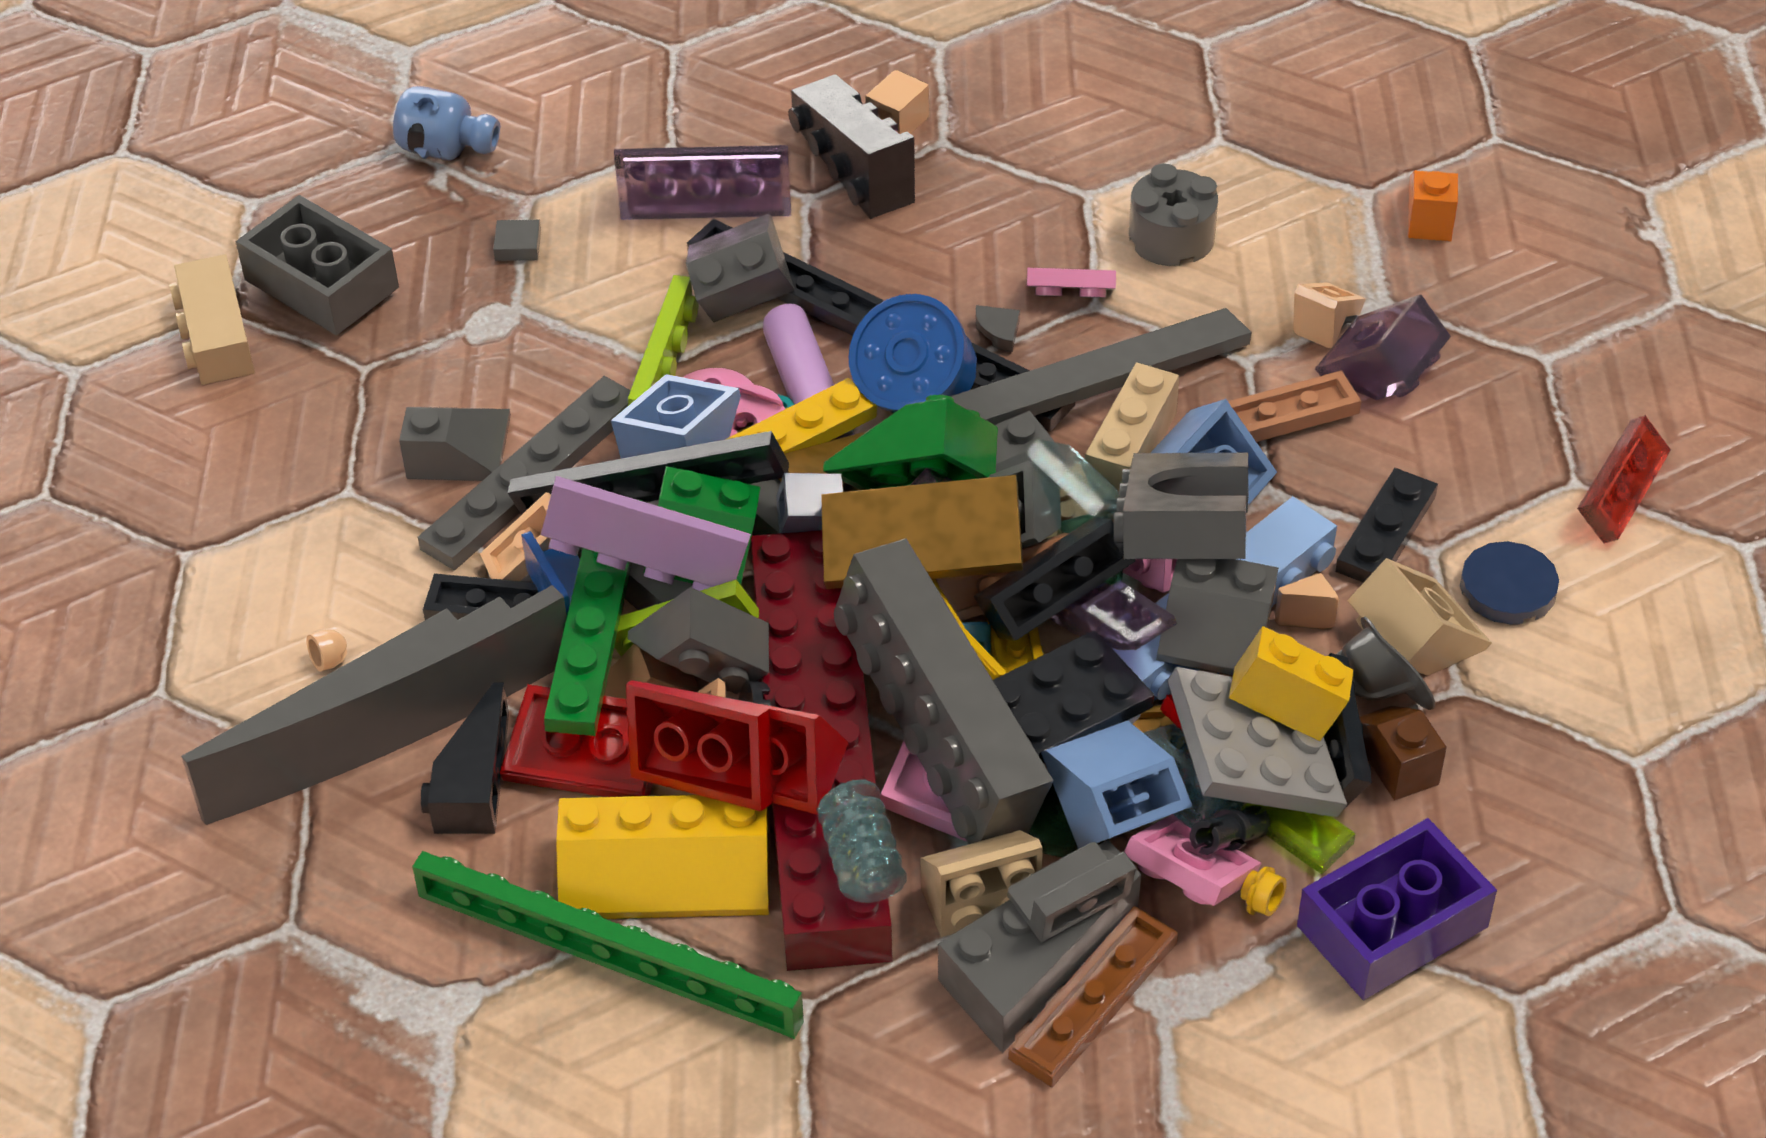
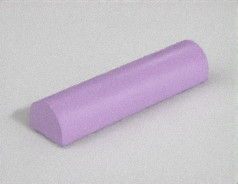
M783 304L769 311L763 321V333L788 398L795 405L833 386L834 383L803 308L796 304ZM850 430L847 433L833 440L854 435L853 430Z

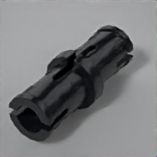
M1257 805L1246 807L1240 811L1232 808L1220 811L1215 815L1216 818L1194 824L1190 831V842L1194 849L1207 845L1201 847L1199 851L1200 854L1204 855L1215 853L1220 849L1234 851L1243 848L1247 844L1245 841L1264 837L1269 832L1271 827L1269 814L1267 811L1256 814L1262 809V807Z

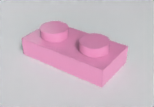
M1027 268V287H1036L1035 295L1062 296V288H1080V297H1106V289L1116 288V270Z

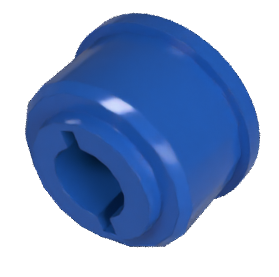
M904 294L881 302L871 309L860 321L850 343L849 368L855 385L868 400L878 407L890 411L892 414L906 404L925 402L926 397L930 395L953 396L969 391L976 379L977 357L971 340L965 335L959 319L942 302L926 295Z

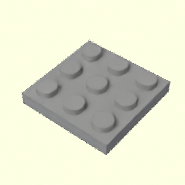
M1180 667L1174 669L1167 682L1203 796L1332 817L1339 816L1347 802L1324 737L1321 741H1318L1229 699L1232 677Z

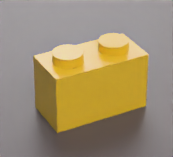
M1262 626L1234 667L1229 699L1321 741L1349 702L1353 669L1343 665L1334 657L1324 656L1299 644L1288 635L1279 634Z

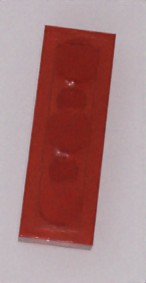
M1646 415L1630 420L1577 508L1603 544L1620 538L1671 451Z

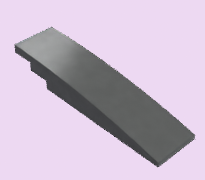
M551 585L512 608L501 597H498L459 620L446 608L182 755L181 757L200 818L207 825L336 777L468 717L494 682H504L506 697L525 688L527 684H532L554 672L567 619L564 596Z

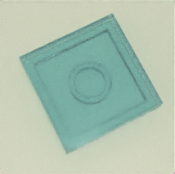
M1037 439L1027 451L1028 456L1092 517L1114 519V513L1117 512L1119 491L1071 445Z

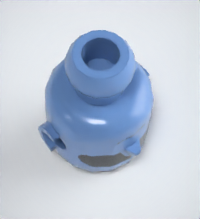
M414 86L407 88L398 100L393 119V135L396 143L402 149L419 154L423 159L430 156L451 161L462 153L465 145L471 146L480 154L493 152L496 149L500 136V122L489 114H482L478 117L471 116L469 103L459 94L425 86Z

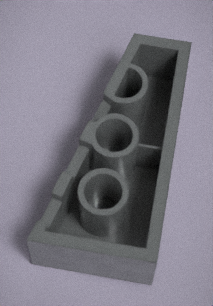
M1109 840L1099 845L1108 859L1121 853ZM1136 869L1131 892L1128 896L1042 943L1012 902L1008 900L938 943L939 982L996 1047L1004 1053L1015 1041V1034L1028 1021L1033 1022L1045 1008L1046 1002L1052 995L1070 980L1079 967L1092 955L1134 906L1139 908L1141 873Z

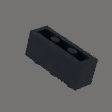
M1092 518L1023 563L1022 571L1008 573L976 594L974 598L998 638L1016 641L1134 563L1136 559H1124L1123 542H1114V522L1112 519Z

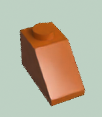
M1414 170L1410 174L1408 238L1452 241L1458 205V173Z

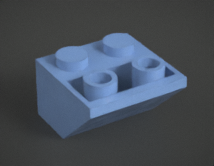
M1128 720L1041 752L1047 770L1053 779L1054 788L1078 849L1091 842L1099 843L1192 807L1174 757Z

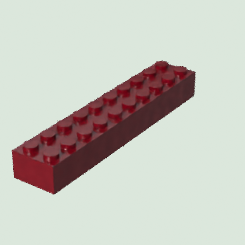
M822 530L751 536L756 606L759 608V619L767 622L769 629V673L762 677V680L770 687L769 695L764 694V700H770L771 706L820 715L849 742L825 806L819 814L773 803L787 971L893 962L892 924L864 675L859 666L854 647L847 635H842L839 632L834 620V609L842 588L826 589L824 583Z

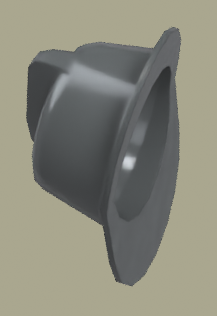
M1366 616L1362 617L1361 625L1363 630L1347 642L1342 650L1337 653L1338 655L1348 657L1349 666L1353 669L1352 680L1355 684V695L1367 700H1382L1404 692L1421 707L1427 710L1434 709L1435 700L1432 692L1417 670L1380 635Z

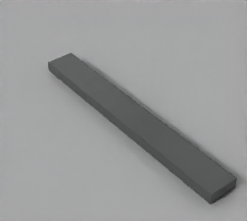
M1223 308L950 397L954 398L955 403L966 409L979 412L981 418L996 425L1027 411H1030L1035 416L1122 387L1136 362L1164 371H1171L1250 345L1252 332L1227 308Z

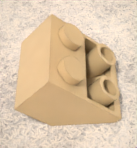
M1019 830L921 857V890L940 936L945 937L958 932L1010 900L1007 893L1011 885L1042 869L1043 847L1040 840Z

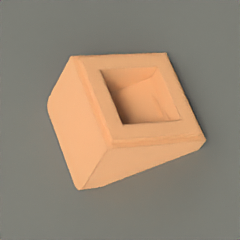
M1322 573L1278 588L1274 621L1280 626L1332 628L1336 622L1338 595Z

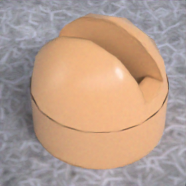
M321 630L307 635V650L313 665L318 671L322 672L336 667L344 661L347 655V643L345 637L335 630Z

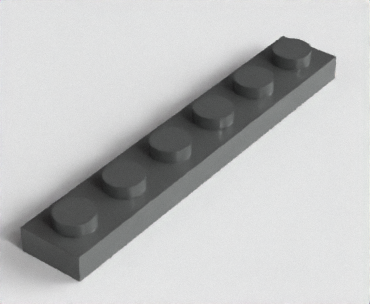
M606 376L599 379L417 537L420 550L455 571L520 513L507 493L510 480L572 468L613 431L611 420L628 407V396L631 390Z

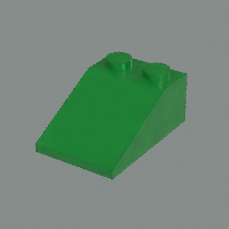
M930 395L926 397L925 402L906 404L826 460L823 465V472L827 474H841L843 482L859 490L989 478L991 474L996 473L998 427L981 418L979 412L966 409L955 403L954 398L950 396Z

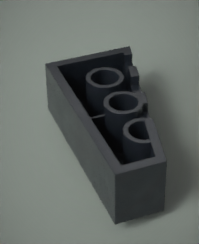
M836 74L791 90L792 108L788 110L791 126L795 132L802 133L808 141L812 153L816 157L820 156L828 167L831 177L835 181L839 180L847 190L851 202L855 206L859 205L869 219L915 203L914 136L909 132L897 133L898 125L890 117L881 120L878 115V108L871 102L862 104L860 93Z

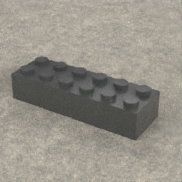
M907 538L853 554L834 609L835 624L842 635H847L856 651L860 668L865 674L871 676L878 688L884 709L888 714H893L902 729L906 747L911 754L917 755L927 772V779L931 790L935 795L941 796L951 813L955 831L961 838H965L968 844L1019 830L1028 834L1053 783V779Z

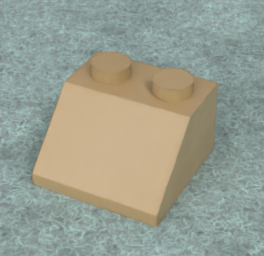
M1387 558L1347 600L1359 614L1356 621L1362 629L1361 618L1366 616L1380 635L1417 672L1427 676L1483 652L1492 644L1435 578Z

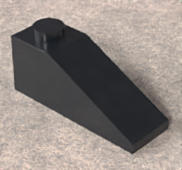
M494 682L433 761L430 783L422 784L421 810L422 813H430L434 834H495L502 780L500 770L504 761L509 720L504 682Z

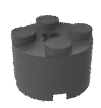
M1171 164L1155 165L1151 169L1150 174L1142 177L1134 185L1131 192L1129 239H1132L1135 244V251L1142 258L1164 266H1179L1180 259L1194 257L1193 262L1209 254L1214 246L1218 210L1216 182L1207 176H1200L1194 172L1176 169Z

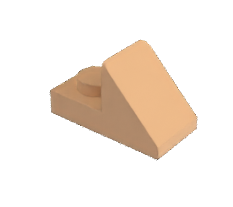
M1327 282L1298 284L1294 296V333L1327 348H1333L1347 316L1360 315L1366 298Z
M546 492L480 553L491 579L521 581L528 575L521 534L531 531L543 551L551 549L548 548L551 538L541 535L551 494Z

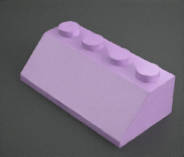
M559 476L555 478L541 532L542 536L551 538L548 548L577 556L579 547L598 552L596 560L598 563L625 570L627 561L646 567L645 577L672 584L674 576H679L692 580V588L698 591L737 579L751 534Z

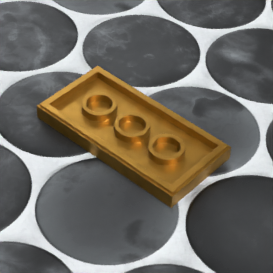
M1016 475L821 494L823 564L826 589L843 587L853 554L906 538L931 579L1023 570Z

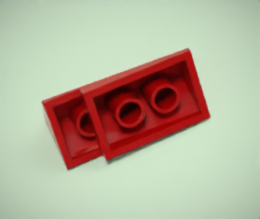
M633 680L625 684L631 778L757 811H763L772 803L813 814H819L823 810L849 742L820 715Z

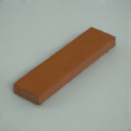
M1134 906L1008 1049V1060L1053 1088L1177 944L1178 932Z

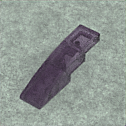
M1122 581L1117 582L1113 586L1105 582L1049 618L1079 637L1096 630L1109 646L1115 650H1137L1177 624L1174 615Z

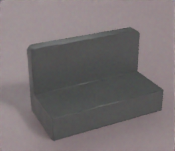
M1091 842L1011 885L1008 888L1007 896L1042 943L1128 896L1131 892L1136 866L1125 852L1108 859L1099 845Z

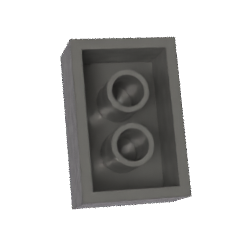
M301 195L296 196L235 241L245 281L336 336L399 288L392 248Z

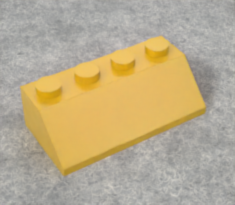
M700 795L559 798L556 836L559 902L577 909H591L600 914L604 919L769 915L770 826L768 807L763 811H757Z

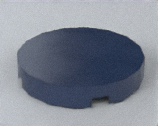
M1510 541L1488 543L1475 549L1464 561L1460 581L1462 595L1465 593V596L1469 599L1468 605L1476 613L1491 621L1510 625L1523 624L1524 619L1536 616L1535 620L1545 616L1555 604L1559 585V577L1555 565L1542 552L1528 545Z

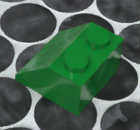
M666 466L658 506L746 532L752 536L761 487ZM751 536L736 579L740 583V585L743 578ZM674 576V580L693 583L692 580Z

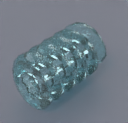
M852 780L831 789L821 799L817 813L818 820L822 825L824 839L827 841L828 853L832 858L833 870L838 878L840 891L845 897L860 902L881 901L895 895L903 889L907 882V873L901 867L902 857L896 850V839L891 833L890 820L885 816L886 807L880 800V789L875 783L868 780Z

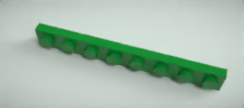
M422 851L412 865L418 895L423 899L793 1039L796 1038L804 1023L802 992L795 990L791 985L782 980H768L746 972L744 968L730 961L719 962L698 954L688 945L668 943L650 936L645 930L637 926L626 927L604 919L600 914L591 909H577L556 901L555 898L543 891L532 892L510 884L500 875L494 873L486 875L470 869L452 857H438Z

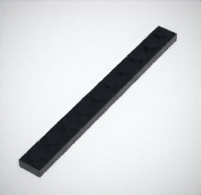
M713 218L687 242V250L689 245L733 227ZM783 252L795 291L776 299L787 304H796L802 307L805 313L852 336L865 315L875 306L885 301ZM972 343L977 357L976 379L970 390L1030 371ZM1075 402L1035 415L1034 417L1045 430L1051 432L1075 406Z

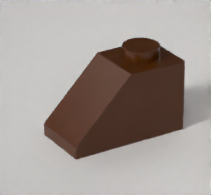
M1391 705L1359 716L1363 725V739L1367 759L1394 801L1440 784L1447 747L1422 710Z

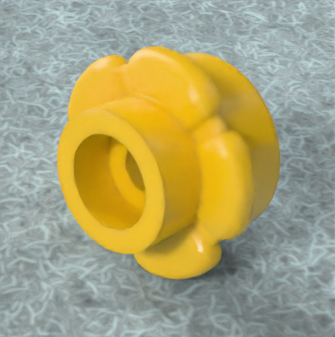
M1264 866L1259 872L1252 870L1244 880L1240 896L1241 899L1246 901L1247 912L1251 915H1254L1257 911L1269 917L1275 913L1282 902L1287 882L1284 877L1275 874L1273 867Z

